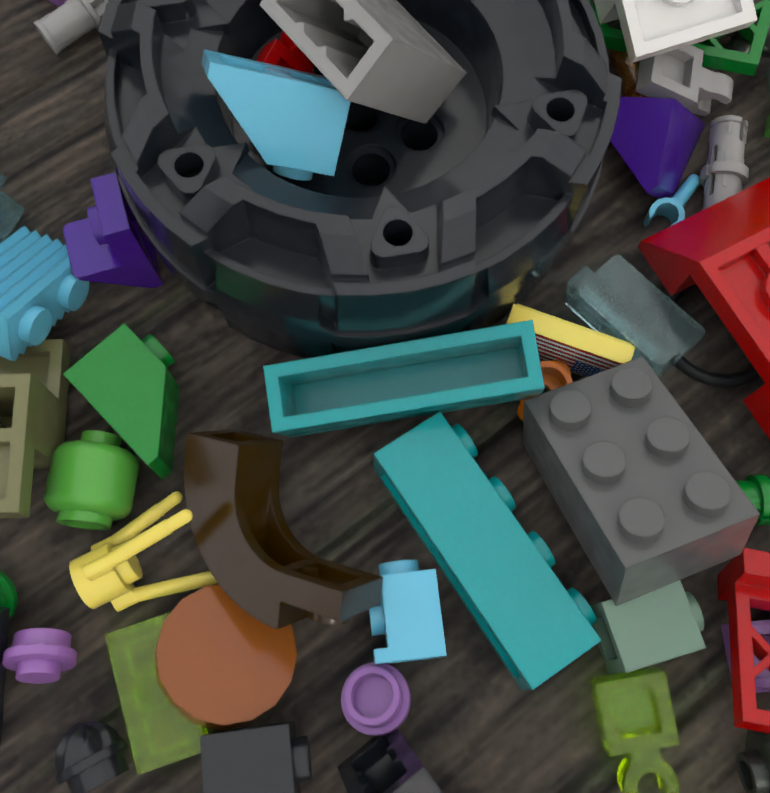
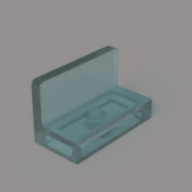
M621 255L612 256L595 273L585 265L567 283L565 304L593 330L627 341L636 346L632 360L643 356L659 379L705 335V329Z

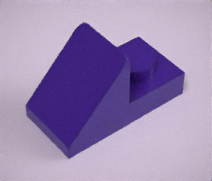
M116 172L91 178L90 181L96 205L87 208L88 218L68 223L63 228L72 274L76 279L82 281L145 288L162 286L163 281L155 250L150 245L125 198Z

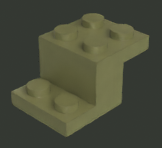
M64 339L44 340L37 346H27L24 354L19 353L16 362L0 356V519L30 517L33 469L49 468L54 449L65 442L69 380L63 373L70 368L71 347Z

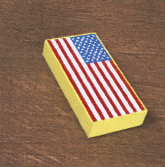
M518 303L517 305L513 304L506 324L533 320L540 361H562L568 365L572 373L584 377H589L631 361L636 347L627 341Z

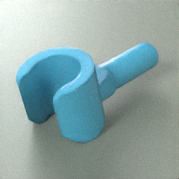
M691 174L674 196L656 200L645 216L644 226L646 227L651 219L657 215L667 217L671 222V226L684 220L685 204L700 186V177L696 174Z

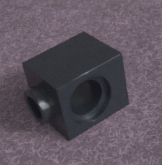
M295 721L217 731L200 736L203 793H301L300 783L312 781L308 735L296 737Z

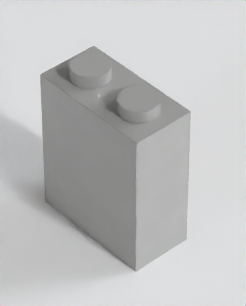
M262 0L259 4L347 101L426 124L467 73L397 0Z

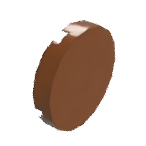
M219 584L205 586L181 599L164 620L154 651L156 681L165 698L167 697L171 705L179 710L178 713L191 723L218 730L248 725L273 708L292 681L297 658V649L291 624L275 629L260 622L239 607Z

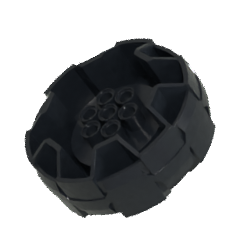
M262 0L108 1L98 30L108 58L104 93L105 131L110 158L125 198L152 248L166 267L185 287L206 304L222 311L230 328L251 340L278 351L303 358H313L493 326L510 314L513 304H521L546 277L554 259L568 245L577 230L597 186L604 155L613 134L620 105L622 78L609 72V59L603 33L589 0H397L467 73L426 124L351 102L334 176L313 173L312 180L309 181L290 179L273 171V165H269L264 161L208 79L201 64L204 49L256 61L266 45L276 38L278 40L281 39L283 30L259 5ZM317 67L312 70L315 74L324 76ZM355 130H366L364 132H355ZM418 147L423 148L425 150L418 151L412 150L410 148ZM366 181H376L381 184L377 186H365L361 183Z

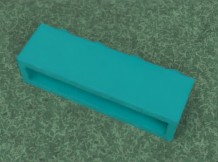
M533 320L263 366L272 433L287 437H297L432 415L438 412L444 413L530 399L541 395L545 388Z
M438 412L375 452L373 456V469L520 689L534 690L602 641L592 627L597 622L596 616L585 598L575 588L571 587L566 590L552 571L551 567L556 562L543 539L534 531L526 534L512 514V511L516 509V505L504 484L495 476L488 479L473 458L478 456V452L468 433L457 423L450 426L442 413Z

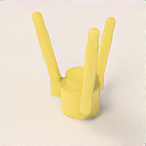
M172 492L112 536L91 545L90 552L70 561L69 570L73 584L79 596L89 608L96 609L111 602L115 610L120 612L141 601L218 584L212 573L205 571L139 587L133 585V582L141 579L143 576L136 554L172 534L175 530L192 520V512L184 509L144 531L182 501L183 495L181 492Z

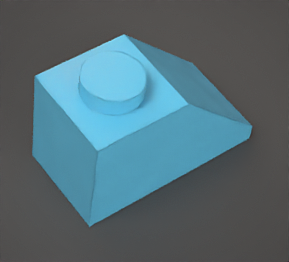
M203 50L201 64L208 79L264 161L269 165H273L275 173L301 181L312 180L313 173L334 176L351 101H347L325 76Z

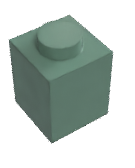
M681 580L618 606L615 605L612 599L590 606L597 619V622L592 627L602 640L598 643V647L608 674L632 672L706 648L701 632L704 630L702 611L695 597L690 592L684 591Z

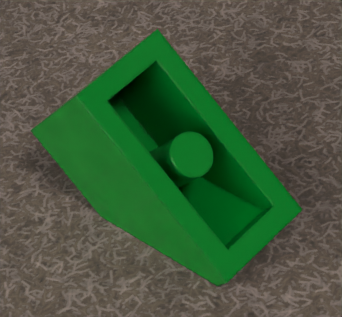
M124 323L64 372L63 375L135 453L164 480L173 470L179 386L167 368L175 360L150 333L140 340Z

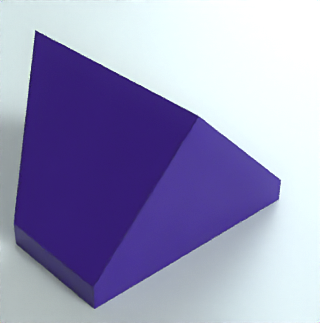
M620 96V105L610 141L647 194L658 199L663 197L670 198L674 195L705 123L673 98Z

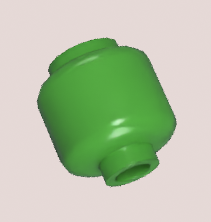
M86 430L81 433L80 440L64 442L54 449L43 496L47 507L58 513L57 523L73 528L105 531L111 530L113 521L126 518L130 514L138 479L139 460L136 455L120 447L121 437L104 431Z

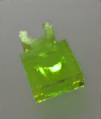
M651 667L628 673L589 678L602 748L609 757L622 754L625 756L617 771V782L622 793H638L639 779L644 774L652 772L657 773V782L662 793H679L677 776L674 770L661 758L659 749L680 744L665 671L658 667Z

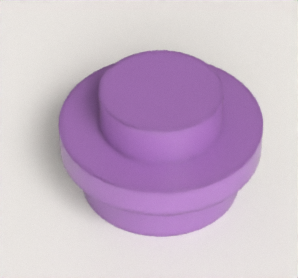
M53 628L24 629L13 635L12 647L7 648L3 652L2 665L9 670L16 671L15 679L17 681L31 684L52 683L60 680L62 671L70 670L76 666L77 651L71 648L72 635L66 631Z
M371 662L358 667L345 681L341 693V707L346 720L353 728L369 736H384L395 731L405 721L411 706V692L406 679L397 669L388 664L375 665V662Z

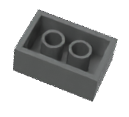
M643 356L524 401L523 446L616 606L741 555L760 513Z

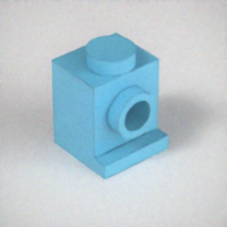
M398 560L379 564V576L383 577L380 605L369 609L372 636L385 635L386 648L373 650L375 665L447 656L436 569L419 571L418 560Z

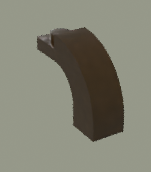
M235 429L187 433L184 489L187 509L193 514V518L190 521L191 529L198 549L213 577L239 607L260 622L275 629H280L307 617L321 624L341 625L348 623L352 616L380 605L383 577L325 560L312 554L299 543L289 529L279 498V476L283 440Z

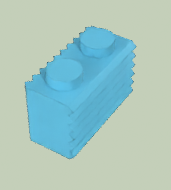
M26 226L21 227L0 243V356L15 362L19 353H25L27 346L32 347V345L37 346L41 344L48 336L51 327L55 326L57 319L62 320L65 312L69 313L70 310H78L86 300L89 291V281L76 279L72 274L66 244L62 245L58 238L52 241L47 234L41 237L36 230L30 232Z

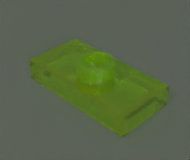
M171 612L105 634L137 775L201 753L200 736L208 734L205 726L193 724L178 713L179 710L171 705L167 697L165 698L156 681L154 651L163 622Z

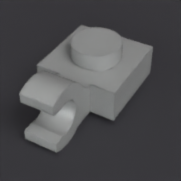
M689 45L640 60L636 92L649 98L676 99L690 112L700 116H707L710 114L712 99L724 104L731 102L734 81L726 74L713 72L702 67L704 51Z

